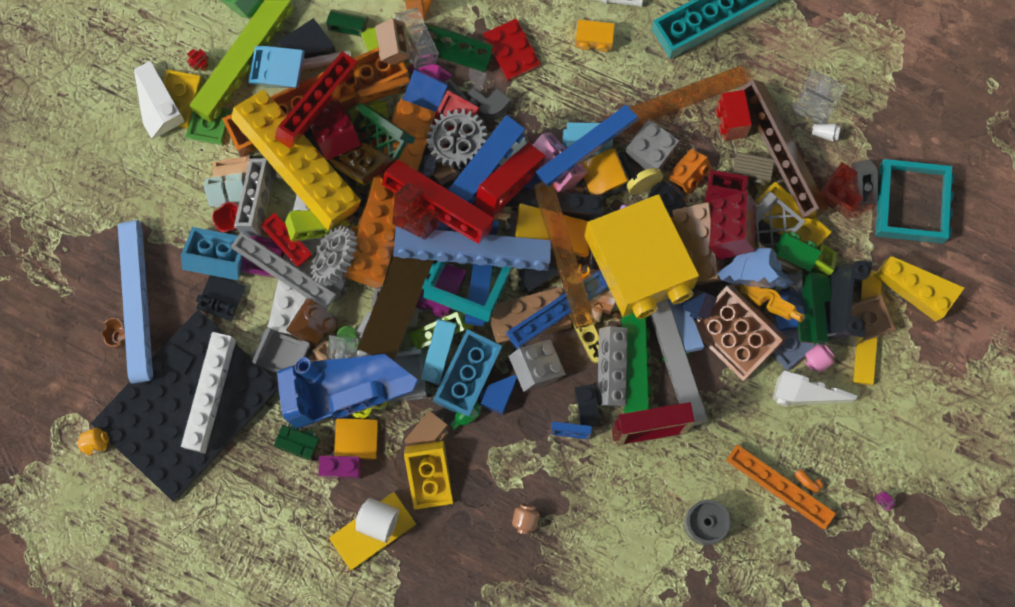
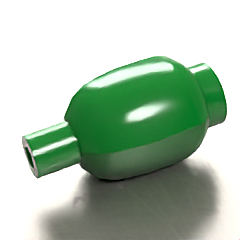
M476 401L469 416L456 412L455 420L450 425L454 430L460 425H468L480 415L482 407Z

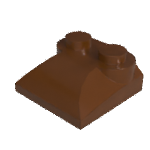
M306 298L286 331L300 341L310 343L311 348L314 350L328 333L336 330L338 319L316 302Z

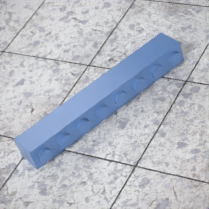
M396 226L393 257L438 260L440 262L449 261L460 264L493 265L497 267L505 266L517 269L527 268L541 271L548 270L551 240L486 235L477 244L459 232Z

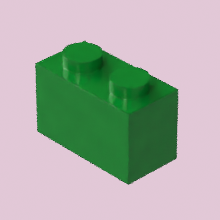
M792 231L790 234L783 232L774 248L776 255L811 272L821 254V251L816 248L818 245L810 240L806 242L800 240L801 236Z

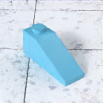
M437 319L424 364L422 380L440 384L443 380L456 323Z

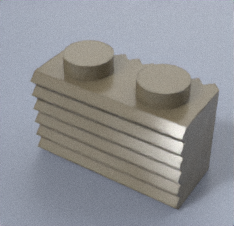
M737 152L732 173L748 176L747 181L754 182L757 186H765L771 181L774 159Z

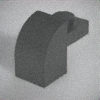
M474 88L468 92L469 102L481 108L478 114L483 120H496L503 116L511 107V99L497 88L487 99Z

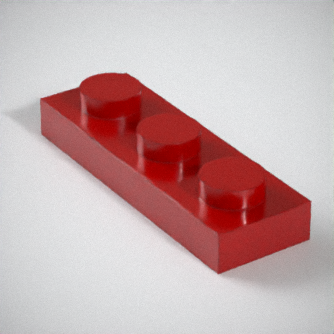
M276 213L260 224L262 229L297 268L313 256L301 241L291 242L286 224Z

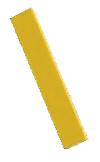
M871 271L869 277L861 282L860 301L881 295L882 281L874 276L876 272ZM877 337L856 345L853 383L874 385Z

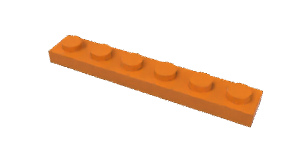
M736 444L725 460L823 530L827 528L836 514L738 444Z

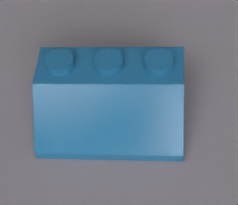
M192 227L181 253L182 270L239 280L243 263L242 255L231 249V245L238 236Z

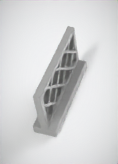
M769 191L756 207L757 241L760 242L759 233L770 232L771 243L761 245L771 246L774 249V245L777 243H773V232L791 230L796 233L805 221ZM776 202L782 206L783 215L772 216L771 208ZM785 210L788 211L790 214L785 215ZM786 217H795L799 221L794 228H786ZM772 218H783L784 228L772 229ZM761 219H769L770 230H759L758 223ZM728 257L732 261L735 259V257Z

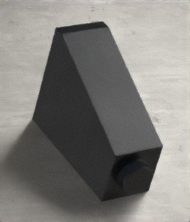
M314 18L277 41L279 48L304 50V58L336 53L333 43Z
M551 249L548 270L538 271L524 268L519 275L518 286L523 293L526 292L528 295H532L567 273L568 267L558 252Z

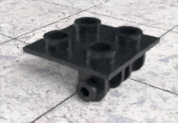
M210 275L202 295L197 296L196 302H198L196 309L232 322L246 286Z

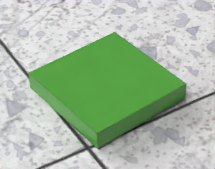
M221 108L219 117L214 119L212 123L192 112L185 136L186 139L223 146L227 128L222 118L231 115V110Z

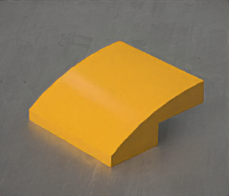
M615 148L606 150L581 163L588 172L583 178L591 195L602 196L608 191L616 190L629 182Z
M336 419L334 456L360 457V459L375 460L378 420Z

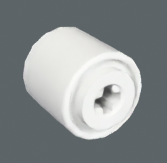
M368 498L358 512L355 522L356 531L386 543L396 526L400 510L378 500Z

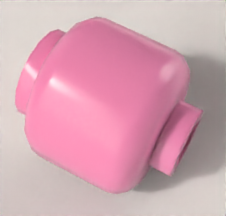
M816 345L805 354L807 358L805 363L811 371L816 370L822 373L833 365V358L835 356L826 345Z

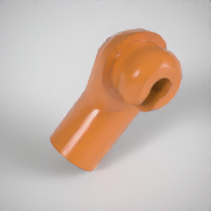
M803 469L795 473L796 478L813 492H820V489L824 486L820 479H815L813 482Z

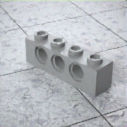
M266 158L249 159L234 227L240 233L242 231L248 236H261L263 230L260 224L265 221L274 180V168Z
M612 326L599 328L598 406H626L627 328Z

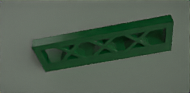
M424 22L421 38L417 43L416 50L485 73L491 62L494 45ZM427 30L433 32L436 36L428 35ZM444 37L451 38L452 42L446 41ZM461 43H467L470 47H464ZM479 48L488 50V53H482Z

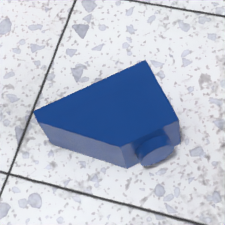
M512 375L489 385L487 390L483 389L479 398L482 401L481 407L503 415L516 385L517 376Z

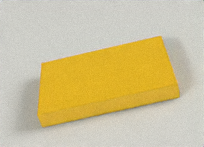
M166 69L163 84L185 120L184 123L177 127L188 129L192 114L190 103L200 91L203 77Z

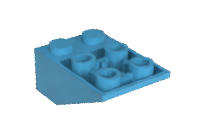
M255 46L249 83L265 88H298L301 81L305 51Z

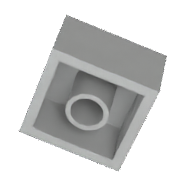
M648 119L626 148L625 156L645 170L650 168L661 170L677 149L679 140Z
M551 339L521 347L509 356L523 392L555 383L566 375Z

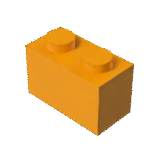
M578 19L575 47L581 50L611 51L615 23Z

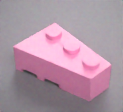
M551 132L543 133L533 144L534 147L546 155L544 164L566 149ZM579 164L554 182L553 186L557 192L574 188L588 172Z

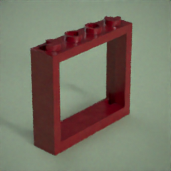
M691 402L619 414L611 430L613 442L617 441V446L687 434L695 422Z

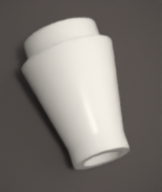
M836 123L814 124L812 135L832 142L833 140L838 141L841 126L836 125Z

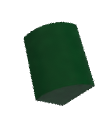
M331 9L326 24L328 31L361 37V33L366 30L369 17Z

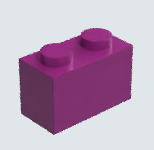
M319 456L318 476L321 479H361L360 457Z

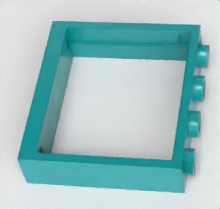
M884 159L879 167L875 236L944 244L952 234V227H949V222L953 215V209H950V202L953 201L954 192L951 191V184H953L955 177L954 173H952V166ZM891 170L943 175L940 232L888 227Z
M447 261L433 263L429 272L431 275L429 279H425L422 287L424 289L423 297L489 322L514 267L504 266L485 306L436 288L435 286Z

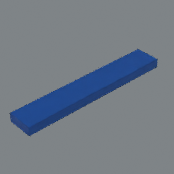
M624 105L536 171L537 176L549 187L638 121V116L627 105Z
M493 221L491 231L487 235H497L499 221ZM473 264L469 301L485 306L488 300L493 265ZM466 314L465 324L484 326L485 321Z
M600 270L507 331L506 335L515 348L519 349L608 289L609 287Z

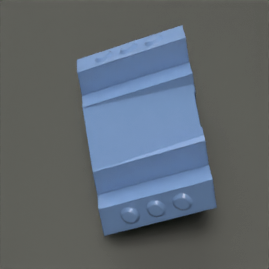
M755 248V252L737 255L731 264L717 273L722 281L737 286L740 284L762 288L778 286L785 289L794 283L788 275L781 272L782 263L777 260L776 253L770 248Z

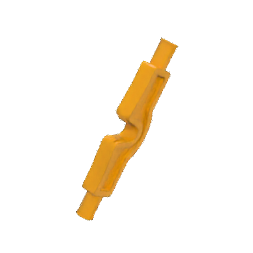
M733 284L735 288L740 290L741 294L758 306H761L770 299L767 309L771 313L782 316L787 320L794 318L799 322H802V319L804 320L805 318L804 314L797 312L794 305L781 299L780 295L772 289Z

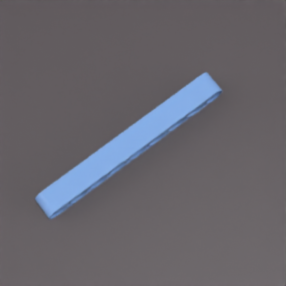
M139 220L118 224L127 372L131 384L151 381L153 379L143 231Z

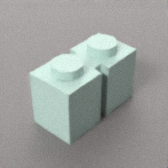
M242 172L225 175L226 181L224 183L222 176L205 179L204 189L209 207H221L226 202H240L244 185Z

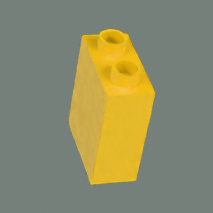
M659 194L587 222L584 237L622 317L634 313L637 319H642L655 313L658 310L656 304L670 298L672 304L675 305L688 300L694 295L692 289L699 275Z

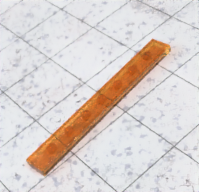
M741 65L629 107L638 116V121L627 129L643 124L648 119L651 121L747 84L748 80Z
M544 182L534 184V192L548 238L551 240V248L575 327L578 329L594 325L596 323L554 185L552 184L548 187Z

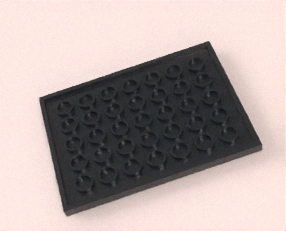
M199 310L152 357L153 379L135 384L129 382L90 423L94 428H99L106 432L109 442L173 502L188 489L279 390L278 382L258 363H252L253 359L235 343L206 453L181 447L212 332L226 335ZM176 348L194 357L191 365L186 357H182L179 360L189 367L185 375L164 364L169 354L172 356L176 353Z

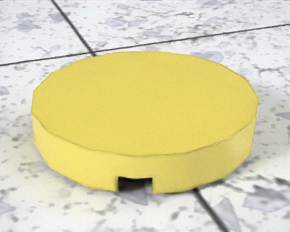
M657 168L646 169L638 173V178L635 180L632 178L628 182L627 189L631 195L643 194L651 190L657 183H660L663 179V174Z

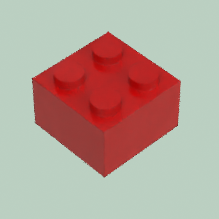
M739 90L722 93L720 100H718V106L715 107L716 117L720 118L721 123L719 124L720 135H723L724 141L746 138L752 124L745 91Z

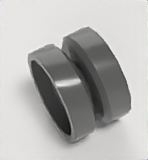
M706 499L697 502L687 511L683 526L686 535L691 541L698 545L709 546L718 543L727 535L730 529V517L722 504ZM705 519L709 520L710 526L704 524Z

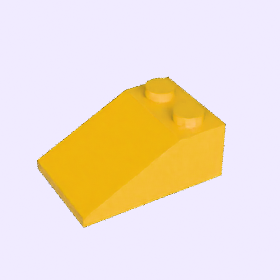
M444 441L405 446L404 458L414 510L453 504Z

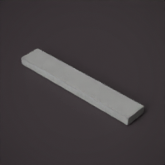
M242 231L231 245V249L326 310L337 296V294L315 282L310 276Z

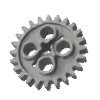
M455 109L454 114H451L448 110L446 117L440 114L441 120L435 119L436 126L430 125L432 131L427 132L430 137L427 139L428 149L432 151L431 155L433 158L436 157L438 163L442 161L444 167L449 163L451 169H453L455 164L460 169L461 164L468 165V162L473 159L489 137L483 120L479 121L478 115L473 117L472 111L466 115L464 109H462L461 113H458L457 109ZM449 127H454L452 131H447ZM467 130H473L471 133L465 134ZM445 144H451L448 148H443ZM463 147H469L466 151H461Z
M342 225L340 227L336 226L334 230H330L329 235L325 234L324 240H320L321 245L316 247L318 250L313 253L315 258L311 260L314 264L310 267L312 269L310 274L313 275L312 279L315 282L324 286H331L333 282L337 283L338 277L342 278L343 272H347V266H351L350 260L354 259L352 255L357 251L354 248L357 245V242H355L357 237L354 236L355 232Z

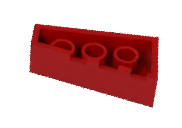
M529 142L525 144L479 185L474 206L494 218L523 186L532 179L536 171L545 165L546 155Z

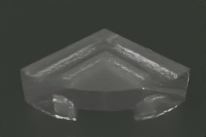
M470 68V83L476 90L481 92L487 78V73Z

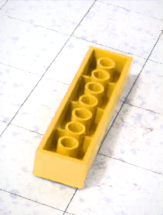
M264 89L233 108L231 119L327 230L358 210L361 202L359 197L304 134L291 149L275 139L277 127L287 115Z

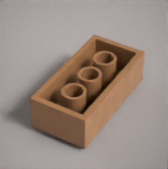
M708 202L673 210L675 228L699 275L695 286L722 282L717 273L725 268L724 259H718L709 247L711 203Z
M561 287L497 304L489 320L495 343L502 347L513 344L507 337L506 332L563 295ZM569 315L536 337L571 328Z

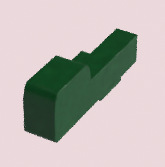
M811 272L802 277L805 320L798 322L799 342L823 346L829 342L825 303L832 300L830 278L824 274Z

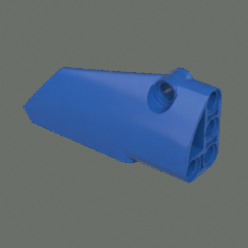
M385 354L311 361L303 357L295 365L277 372L282 415L288 423L296 428H301L332 416L337 418L344 417L414 391L419 381Z

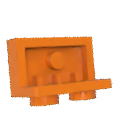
M690 149L667 177L670 181L682 186L687 194H690L703 178L709 174L712 166L706 156Z

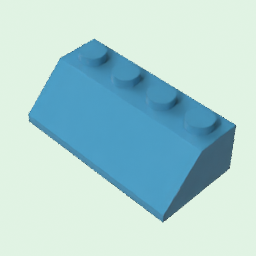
M467 329L432 402L448 410L469 416L502 346Z

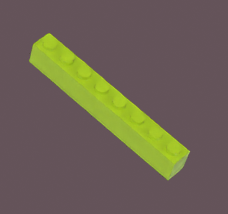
M264 0L190 103L193 113L210 123L219 117L221 108L229 103L234 90L241 86L244 76L251 72L255 46H269L276 31L278 32L282 28L286 17L288 18L292 14L293 6L291 0Z

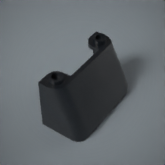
M855 261L836 266L833 273L828 275L832 297L831 301L825 303L829 344L855 347L864 338L865 324L860 318L851 316L854 284L857 282L861 283L869 277L872 262Z

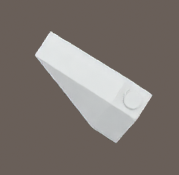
M151 61L134 69L142 121L151 139L153 140L184 123L185 120Z
M783 371L777 378L772 400L777 401L776 404L781 406L852 403L856 400L857 395L838 388H830L829 390L824 383L808 382V377Z

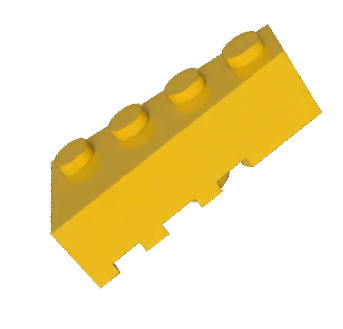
M893 256L886 259L874 274L884 284L935 322L946 315L964 290L962 286Z

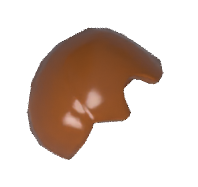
M112 317L104 322L106 327L101 334L104 338V343L108 347L118 349L126 344L124 321Z

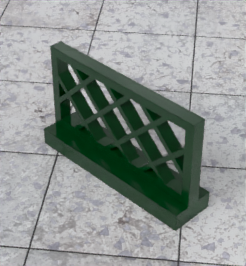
M361 102L358 103L356 109L360 112L352 124L358 139L372 147V140L377 138V146L373 148L383 153V148L388 146V154L386 155L391 157L393 163L399 160L407 143L413 144L416 137L372 107ZM365 118L366 126L361 127V122ZM376 126V134L371 135V128ZM366 131V138L362 139L361 133ZM387 134V141L382 143V136ZM400 142L397 149L393 151V143ZM389 165V166H388L386 169H384L382 172L385 173V171H386L391 165Z

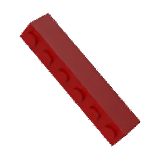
M342 51L279 124L275 139L291 149L351 78L358 61Z
M396 160L385 171L382 181L384 187L475 243L479 244L491 231L494 221L493 217L400 160Z

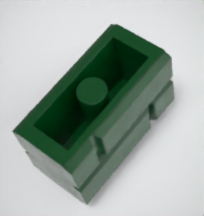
M290 423L288 426L282 424L274 447L312 462L321 440L317 437L318 434L313 431L307 430L305 433L299 431V428L294 427Z

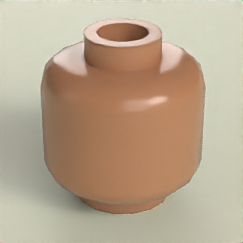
M521 504V506L516 507L514 510L512 525L518 529V533L529 534V531L537 529L540 513L533 505Z

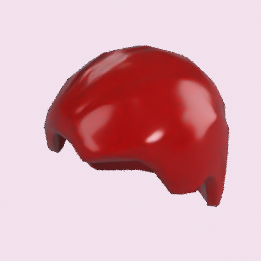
M223 203L219 209L213 211L212 220L217 230L223 233L237 230L234 224L239 207L238 203Z

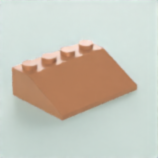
M728 285L716 297L717 299L710 318L701 317L700 320L696 319L694 322L701 340L742 381H745L788 337L741 294L733 285Z

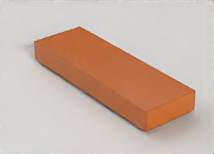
M408 76L359 90L354 101L356 105L359 102L364 104L406 91L410 80Z

